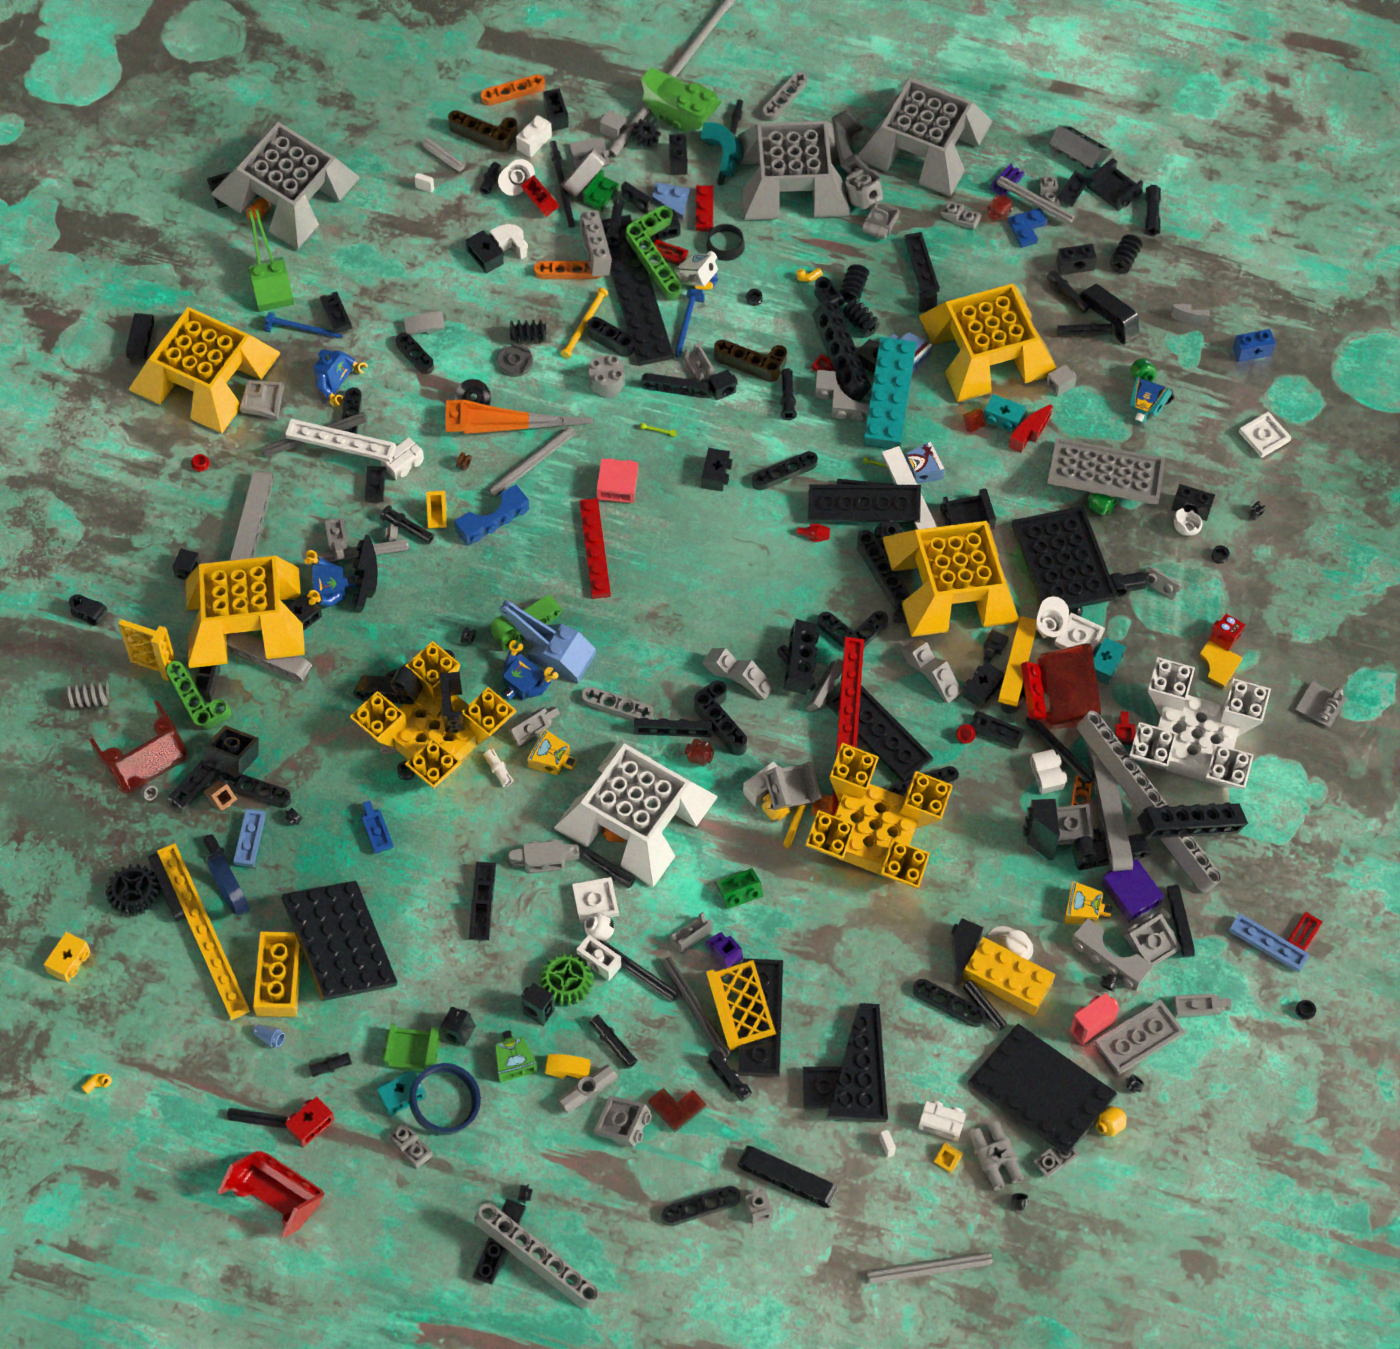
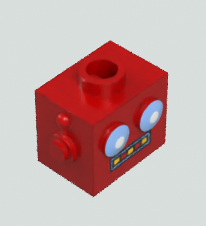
M1226 613L1220 621L1216 620L1211 628L1213 632L1209 641L1229 652L1239 640L1246 625Z

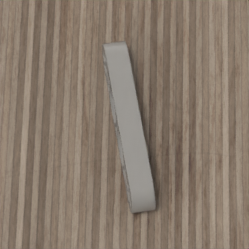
M796 72L764 106L763 118L766 121H775L806 88L808 83L806 73ZM793 89L795 92L787 93L786 90ZM783 100L785 101V103L778 104L776 103V101Z
M588 687L582 692V701L588 707L632 721L640 718L653 720V708L647 704L594 687ZM594 695L591 699H587V696ZM606 699H611L614 701V704L606 706L603 702ZM624 705H630L632 710L624 712L621 708ZM645 711L648 712V715L642 717V714H644Z

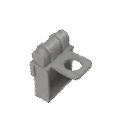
M877 202L869 216L866 217L862 231L868 235L876 236L878 239L885 240L890 235L892 227L899 217L900 210Z

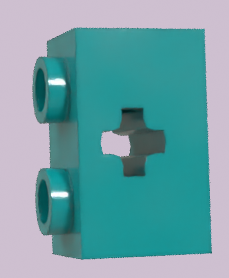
M992 394L984 410L983 421L1002 427L1006 431L1014 432L1025 417L1026 406Z
M1105 637L1102 644H1097L1094 651L1096 653L1095 657H1091L1086 666V668H1089L1087 676L1109 685L1124 656L1126 646Z
M414 1070L403 1072L397 1079L391 1082L386 1081L377 1089L378 1096L390 1117L410 1107V1089L418 1077ZM421 1082L416 1091L417 1102L427 1098Z

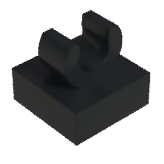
M937 292L919 293V312H927L937 307Z

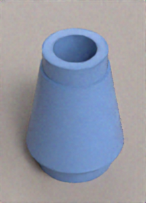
M257 1024L254 1028L253 1034L272 1048H279L285 1040V1033L280 1028Z

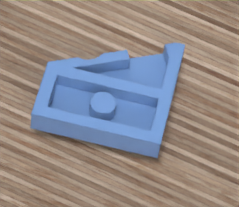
M655 183L652 199L658 205L668 206L671 210L674 209L678 217L683 219L690 188Z

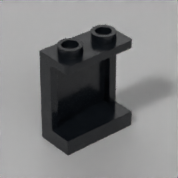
M1111 158L1089 177L1087 188L1119 212L1123 207L1126 208L1135 197L1138 198L1142 194L1144 182L1140 180L1135 183L1116 168L1118 161Z
M987 488L979 489L978 496L948 501L947 496L943 497L940 511L942 515H945V526L987 521L990 529H995L996 516Z
M460 672L440 673L445 732L458 733L465 730L463 712H452L451 696L462 695Z

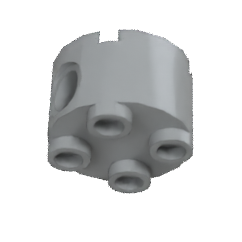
M861 169L847 176L845 184L851 204L859 206L860 209H867L869 205L883 200L880 175L877 171L868 169V172H864Z
M616 355L592 359L589 366V387L592 392L600 394V397L603 398L618 395L625 386V371L622 362Z

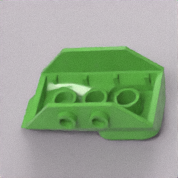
M652 67L641 78L644 89L642 100L660 121L666 122L675 129L685 133L700 129L703 123L708 120L722 103L714 91L698 83L689 84Z

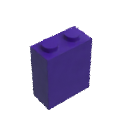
M1137 859L1133 860V870H1110L1104 875L1102 887L1128 922L1162 904L1163 893Z

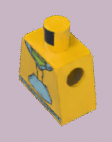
M545 729L527 758L528 768L553 775H559L563 767L573 770L577 760L569 757V744Z
M1073 881L1064 923L1082 925L1089 918L1097 924L1099 915L1111 917L1113 906L1101 903L1103 897L1101 891Z

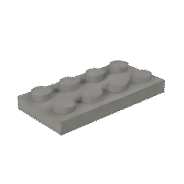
M1160 1000L1095 1040L1094 1044L1119 1076L1182 1037L1185 1031Z

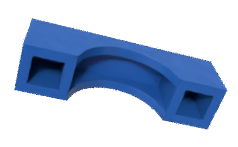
M515 484L501 493V505L494 513L481 516L468 512L454 520L455 531L467 546L477 543L485 535L492 534L497 528L509 524L517 516L524 515L529 510V499Z

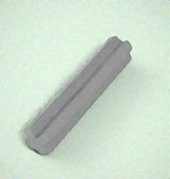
M426 138L423 141L424 148L458 172L465 168V164L431 139Z

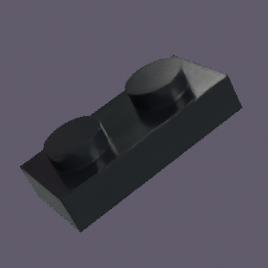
M1074 171L1058 199L1073 207L1089 179Z
M626 181L621 185V196L624 200L631 202L639 210H643L647 214L653 210V199Z
M367 466L365 501L384 502L386 466Z

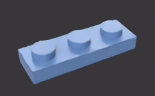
M246 809L233 861L234 865L254 868L266 818L265 811Z

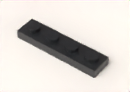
M922 232L904 235L905 244L921 293L939 292L940 287Z
M640 718L634 719V735L711 738L712 722L706 720L688 721L686 719L668 720L665 718L652 720Z

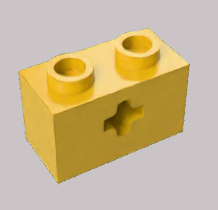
M65 932L44 963L47 973L68 983L77 974L81 962L85 961L89 956L90 949L87 942Z

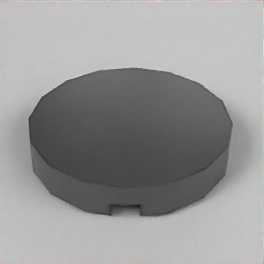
M511 344L509 347H503L497 356L498 368L507 376L519 377L525 375L533 365L531 351L520 344Z

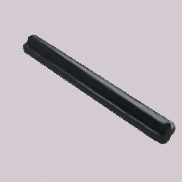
M1029 716L1025 719L1026 723L1087 784L1094 780V775L1039 720L1031 719Z
M597 940L621 957L622 968L671 1002L676 1000L678 991L606 941Z

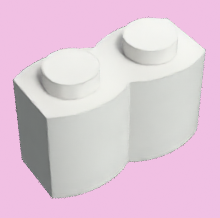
M1054 749L1031 754L1030 764L1040 793L1045 794L1063 790L1065 783H1067V776L1060 768L1061 758L1059 754L1056 755Z

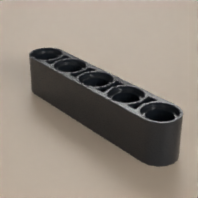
M862 530L857 537L858 552L895 611L904 612L902 607L903 601L897 599L906 600L910 596L907 588L897 572L891 570L888 557L874 534L869 530Z
M747 1145L737 1163L741 1170L824 1208H830L839 1189L832 1182L753 1146Z

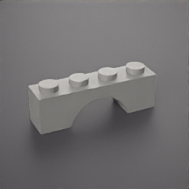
M1087 918L1073 935L1071 942L1078 951L1086 953L1094 963L1105 967L1109 974L1121 979L1125 986L1137 990L1150 975L1153 965L1138 954L1131 957H1118L1110 953L1103 943L1104 929Z

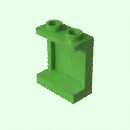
M391 1023L390 1030L387 1029L385 1034L387 1048H383L382 1061L385 1062L386 1068L423 1072L426 1068L435 1065L441 1039L440 1028L431 1027V1031L397 1028L394 1023Z

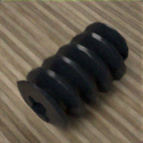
M1127 234L1122 237L1109 261L1110 266L1116 272L1121 274L1129 272L1132 263H1134L1144 244L1138 236Z
M853 264L847 268V273L839 290L846 303L855 298H861L867 276L869 275V270L865 266Z
M855 298L844 307V316L853 323L859 332H862L864 337H869L879 329L878 318L873 317L874 314L869 312L868 307H864L865 304L863 302L860 303L859 298Z
M532 319L530 325L527 320L522 325L520 320H518L517 324L514 325L513 321L510 320V341L513 338L514 342L517 343L520 338L522 343H524L525 339L528 338L529 343H531L533 337H535L536 342H539L540 337H542L543 341L546 342V322L543 324L542 320L539 319L538 324H536L534 319Z

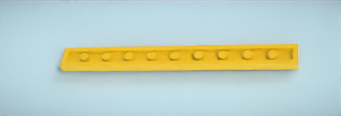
M176 843L157 850L230 1019L234 1020L250 1013L246 1000Z

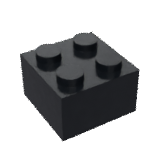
M225 725L205 745L204 764L239 778L258 757L259 738Z

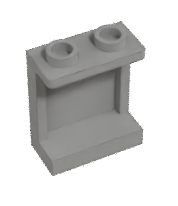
M811 761L786 768H781V766L764 772L774 810L811 804L822 798Z

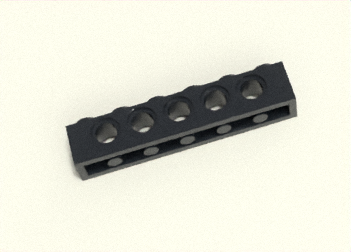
M822 301L813 312L812 317L843 393L852 400L861 401L872 386L836 302Z
M1230 802L1224 804L1211 803L1208 805L1195 804L1192 806L1179 805L1175 807L1166 805L1156 808L1149 806L1137 817L1145 839L1238 834L1248 824L1240 803L1231 804Z

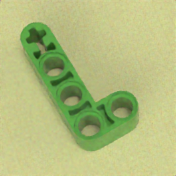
M547 595L523 611L547 625L556 619L563 609L551 595ZM498 616L492 621L491 635L503 650L510 649L509 644L511 641L516 640V645L525 639L505 616Z
M172 661L168 664L167 674L192 720L200 729L209 730L230 717L231 708L225 701L216 699L206 704L189 671L181 662ZM177 669H179L178 671H179L180 675L182 676L181 678H179V677L176 675V674H177V671H176ZM186 684H190L189 689L187 691H183V687ZM199 700L197 706L191 707L193 701ZM224 706L223 712L217 713L218 708ZM207 716L206 722L200 723L201 718Z

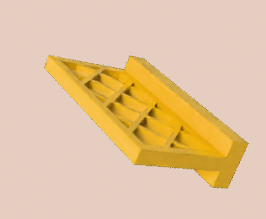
M120 619L118 625L130 662L159 671L163 680L170 681V677L167 674V666L170 662L176 661L167 629L159 626L155 631Z
M754 960L716 972L714 969L706 971L730 1051L738 1049L737 1046L776 1034ZM752 968L753 973L749 979L740 975L744 969ZM729 974L734 976L730 985L722 982L721 976ZM737 979L746 982L742 991L733 987ZM750 985L758 988L755 997L746 994ZM730 991L739 994L735 1003L727 1000ZM743 997L752 1000L748 1009L739 1006ZM755 1003L764 1007L760 1015L751 1011ZM736 1008L745 1012L740 1021L732 1017ZM748 1015L757 1018L753 1027L744 1023ZM760 1021L768 1023L770 1027L769 1030L763 1032L756 1028ZM741 1027L750 1030L747 1037L739 1039L737 1033Z

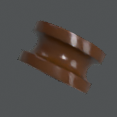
M461 452L457 459L456 467H462L466 471L471 463L472 456H466L464 452Z

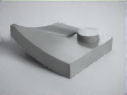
M248 380L240 406L241 413L255 414L278 421L284 383Z

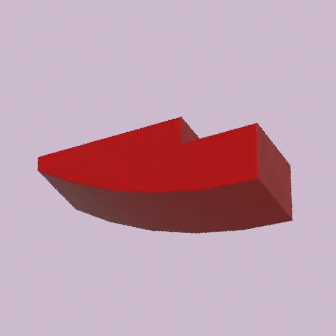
M1049 404L1027 417L1011 435L1008 448L1022 453L1029 440L1036 443L1052 415L1053 405Z

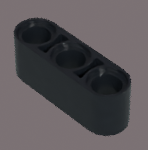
M134 313L126 346L127 358L146 360L154 328L153 314Z
M591 317L588 320L587 329L590 339L623 357H628L633 353V338L630 334L599 317Z

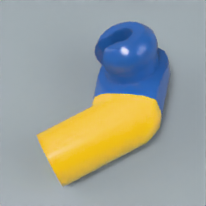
M717 273L714 274L705 286H695V289H712L718 282Z

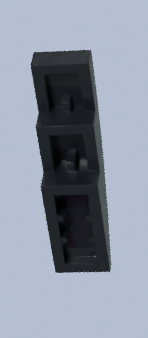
M476 862L471 904L470 940L489 941L496 875V863Z

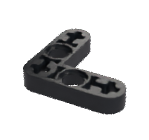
M876 611L855 631L830 612L820 613L817 624L824 633L840 646H844L845 637H859L864 639L865 648L887 627L888 615L883 611ZM881 618L883 619V622L879 621V622L876 624V619H878V620H880ZM823 619H824L825 621L828 620V619L830 620L829 623H828V622L823 623ZM842 629L845 631V635L838 636L835 634V631ZM869 629L872 631V634L865 636L862 634V630Z

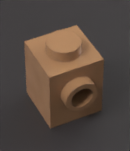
M220 780L204 791L212 806L220 811L227 809L237 800L228 784Z

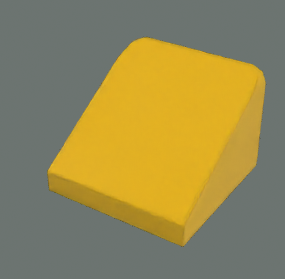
M944 1143L933 1162L951 1173L964 1153L950 1144Z

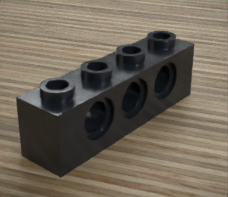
M799 619L795 620L790 630L784 690L806 695L808 689L813 687L814 677H812V673H814L816 668L814 659L818 651V647H815V644H817L819 639V633L817 632L818 624Z

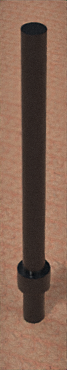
M741 99L737 100L731 115L730 131L735 135L743 114L741 111L743 100ZM719 171L717 179L718 185L724 184L726 176L721 171Z
M552 140L549 142L551 148L550 156L554 162L568 227L572 228L575 226L568 192L561 186L565 180L560 161L562 157L557 148L556 141Z

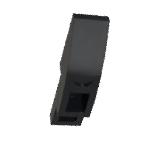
M365 535L363 540H359L356 551H359V555L355 557L352 568H355L354 575L358 576L356 582L358 593L354 594L352 604L355 605L353 611L361 613L364 609L366 598L373 597L377 587V559L369 535Z
M506 1198L501 1212L520 1225L527 1206ZM498 1226L501 1232H507L503 1226ZM489 1237L472 1277L493 1285L509 1251L492 1237Z

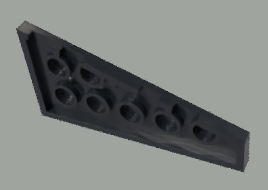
M860 1003L857 1007L826 1119L886 1122L888 1120L880 1004Z

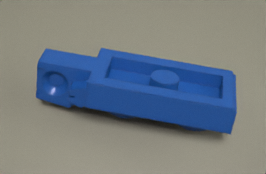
M370 800L363 802L365 813L361 814L362 821L374 853L377 854L394 848L381 811L379 809L374 810Z

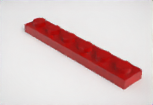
M598 498L579 500L592 599L611 597Z

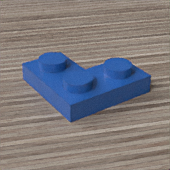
M1041 208L1010 216L1007 221L1021 248L1037 244L1038 238L1033 229L1047 225V219Z

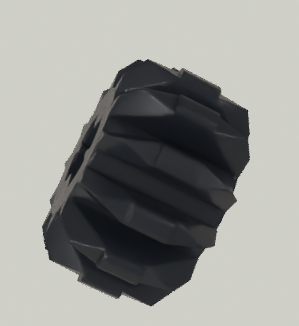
M646 118L645 122L639 119L638 123H634V129H632L631 134L634 135L633 141L638 140L637 146L643 144V148H646L647 144L653 147L654 143H658V137H660L661 132L658 131L659 126H654L655 120L650 123L649 119Z

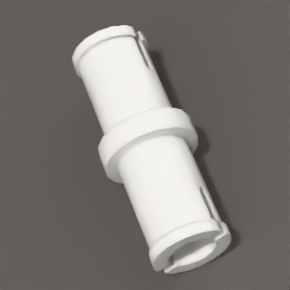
M495 750L486 751L483 757L489 763L491 772L496 774L502 786L507 787L512 784L514 780L506 770L505 763L500 761Z

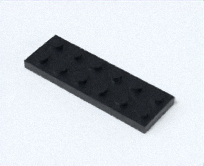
M809 484L808 522H882L887 519L894 520V522H920L921 485Z
M861 685L857 736L902 782L907 781L914 776L916 771L919 772L932 762L933 756ZM840 691L826 702V705L837 716L839 713Z
M743 958V963L754 960L776 1034L740 1045L738 1075L780 1077L783 960ZM752 968L744 969L742 976L749 979L753 973ZM742 981V990L746 985L744 981ZM750 985L746 994L755 997L758 988ZM743 997L741 999V1007L748 1009L752 1000ZM755 1003L751 1011L760 1015L764 1007ZM741 1011V1019L745 1014L743 1011ZM748 1015L744 1023L753 1027L757 1018ZM760 1021L756 1029L763 1032L769 1030L770 1027L768 1023ZM741 1027L740 1038L747 1037L750 1030Z

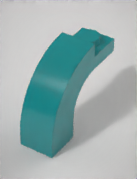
M704 122L701 139L708 145H722L723 154L720 171L727 177H734V172L737 168L736 161L743 160V149L739 139L722 124Z

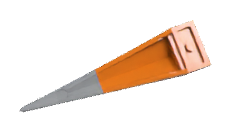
M446 400V432L464 431L465 434L593 423L591 418L545 415L499 408L467 400Z

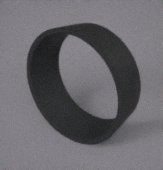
M720 224L709 232L706 248L708 252L712 251L716 254L717 260L731 261L738 258L744 252V237L738 227L731 224ZM729 231L737 234L741 238V243L733 250L723 251L715 248L710 238L718 232Z

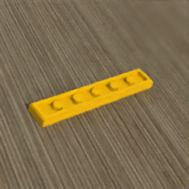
M1020 616L998 702L1013 706L1018 704L1023 685L1021 664L1029 661L1037 630L1036 619Z

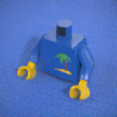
M324 349L318 353L320 359L313 367L315 385L326 397L330 398V404L336 407L340 405L338 402L344 401V398L340 394H334L352 371L351 366L354 367V371L357 374L364 373L360 370V366L363 368L368 366L364 362H355L354 358L344 352Z
M309 550L305 554L309 556L305 559V563L308 565L314 563L312 565L313 590L307 595V597H310L308 601L310 605L317 603L318 605L332 607L346 598L345 588L356 587L355 576L344 577L342 567L317 557L316 552L313 550Z
M516 640L511 641L509 648L512 651L507 655L502 672L503 685L506 688L501 692V695L508 701L514 695L521 700L542 695L551 684L550 680L558 678V673L554 672L550 675L551 671H553L552 667H547L543 672L523 655H517V652L523 649V645L520 643L518 648L515 649Z

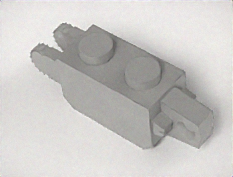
M556 839L540 843L532 841L528 844H523V849L511 850L508 855L511 866H525L526 871L530 874L561 871L565 867V862L579 859L578 845L563 844V840L558 841Z

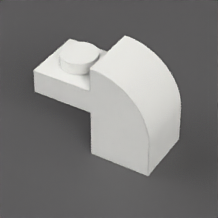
M504 224L490 231V235L497 247L500 246L503 251L513 248L520 259L527 257L528 245L524 240L523 230L513 224Z

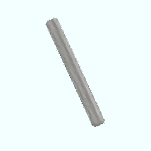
M1003 176L998 178L997 184L1069 224L1074 220L1075 216Z
M407 539L373 544L376 555L409 550ZM357 547L343 549L344 558L337 559L336 551L318 552L316 554L317 557L328 562L358 557L359 551H356Z

